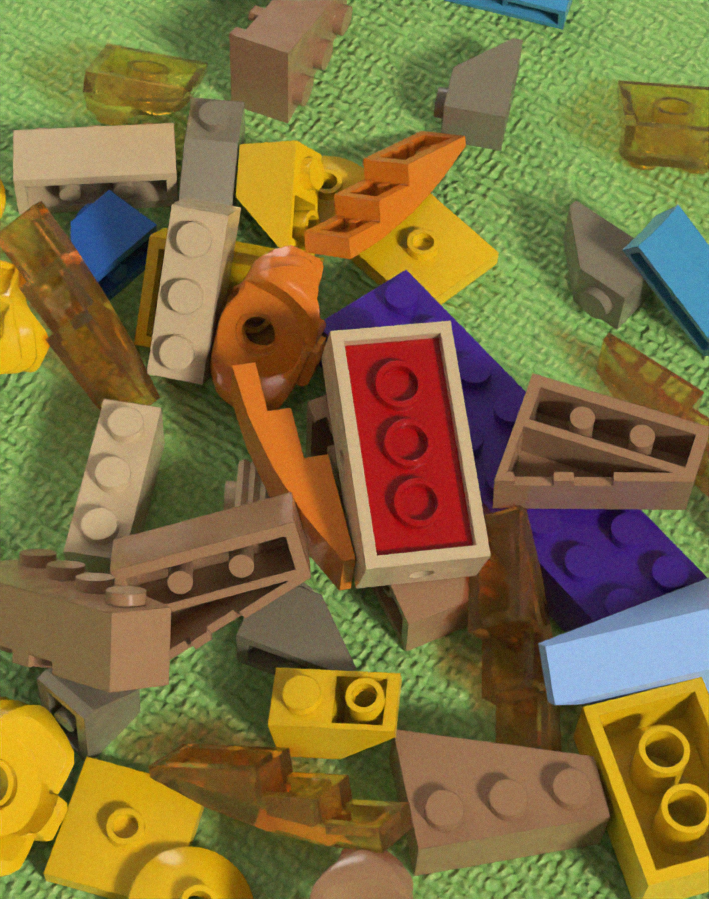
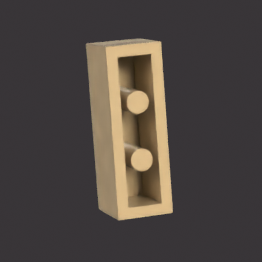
M143 123L115 126L92 125L73 128L13 130V183L19 214L79 211L86 204L94 203L108 190L119 196L133 208L171 207L173 203L179 201L174 123Z
M188 197L171 205L147 374L201 385L211 377L209 363L215 332L227 301L241 207Z
M108 399L103 400L63 551L65 560L84 563L85 571L110 574L113 540L144 532L165 446L161 407Z

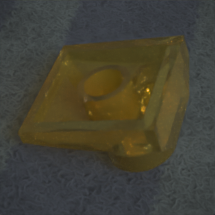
M107 43L85 71L83 94L86 108L95 114L97 121L109 125H123L127 122L128 118H133L137 115L160 116L180 111L190 102L207 74L208 63Z
M619 80L617 95L621 127L618 149L620 156L627 160L631 167L640 170H653L659 166L681 168L683 171L692 174L707 173L709 171V87Z

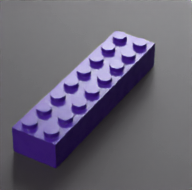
M407 270L324 319L326 328L322 336L326 337L325 342H327L330 331L451 321L489 546L503 561L502 565L515 579L522 583L528 590V593L565 633L707 579L704 573L639 509L492 508L494 480L526 391ZM321 359V361H320V363H319V366L323 369L322 359Z

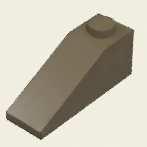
M191 98L184 141L179 200L188 197L236 206L240 144H245V102Z

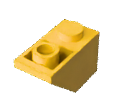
M297 140L240 144L236 198L279 248L295 246L306 252L304 231L320 224L318 216L319 189L323 186L325 176L321 161L322 155Z
M276 667L268 728L279 756L341 760L395 738L402 684L401 673Z

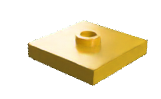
M430 193L417 209L387 236L351 260L379 286L407 270L442 305L495 266L498 261L499 252Z
M86 756L68 805V811L62 821L43 873L45 880L109 899H128L134 879L149 861L167 850L192 846L208 798L207 789Z

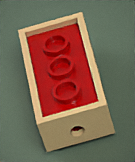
M451 321L330 331L321 359L345 520L356 558L354 567L356 589L476 576L491 554Z

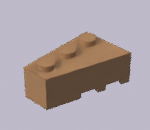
M272 0L266 8L255 5L248 15V20L253 21L245 30L235 27L229 33L231 101L245 102L246 110L288 123L297 106H305L308 102L313 88V78L317 70L324 71L328 66L333 51V42L337 34L343 36L350 25L353 11L352 6L347 5V0Z
M533 373L494 480L492 508L686 510L708 441L709 426Z
M292 492L113 540L110 574L115 576V583L121 586L146 589L147 597L171 607L170 660L192 646L198 649L212 640V633L241 615L244 618L249 617L311 578L308 544Z
M398 729L396 730V737L391 739L389 761L414 876L597 845L602 840L610 819V813L594 756Z

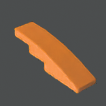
M420 131L364 158L365 180L334 194L336 215L304 231L306 253L352 259L382 240L410 216L441 182L465 148V136Z
M256 363L233 365L231 401L247 451L269 497L292 492L308 544L309 556L339 591L351 589L356 558L328 454L304 458L292 409L285 408L267 411Z

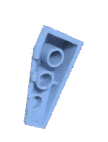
M709 578L538 643L548 702L553 705L596 704L699 677L703 678L709 693Z

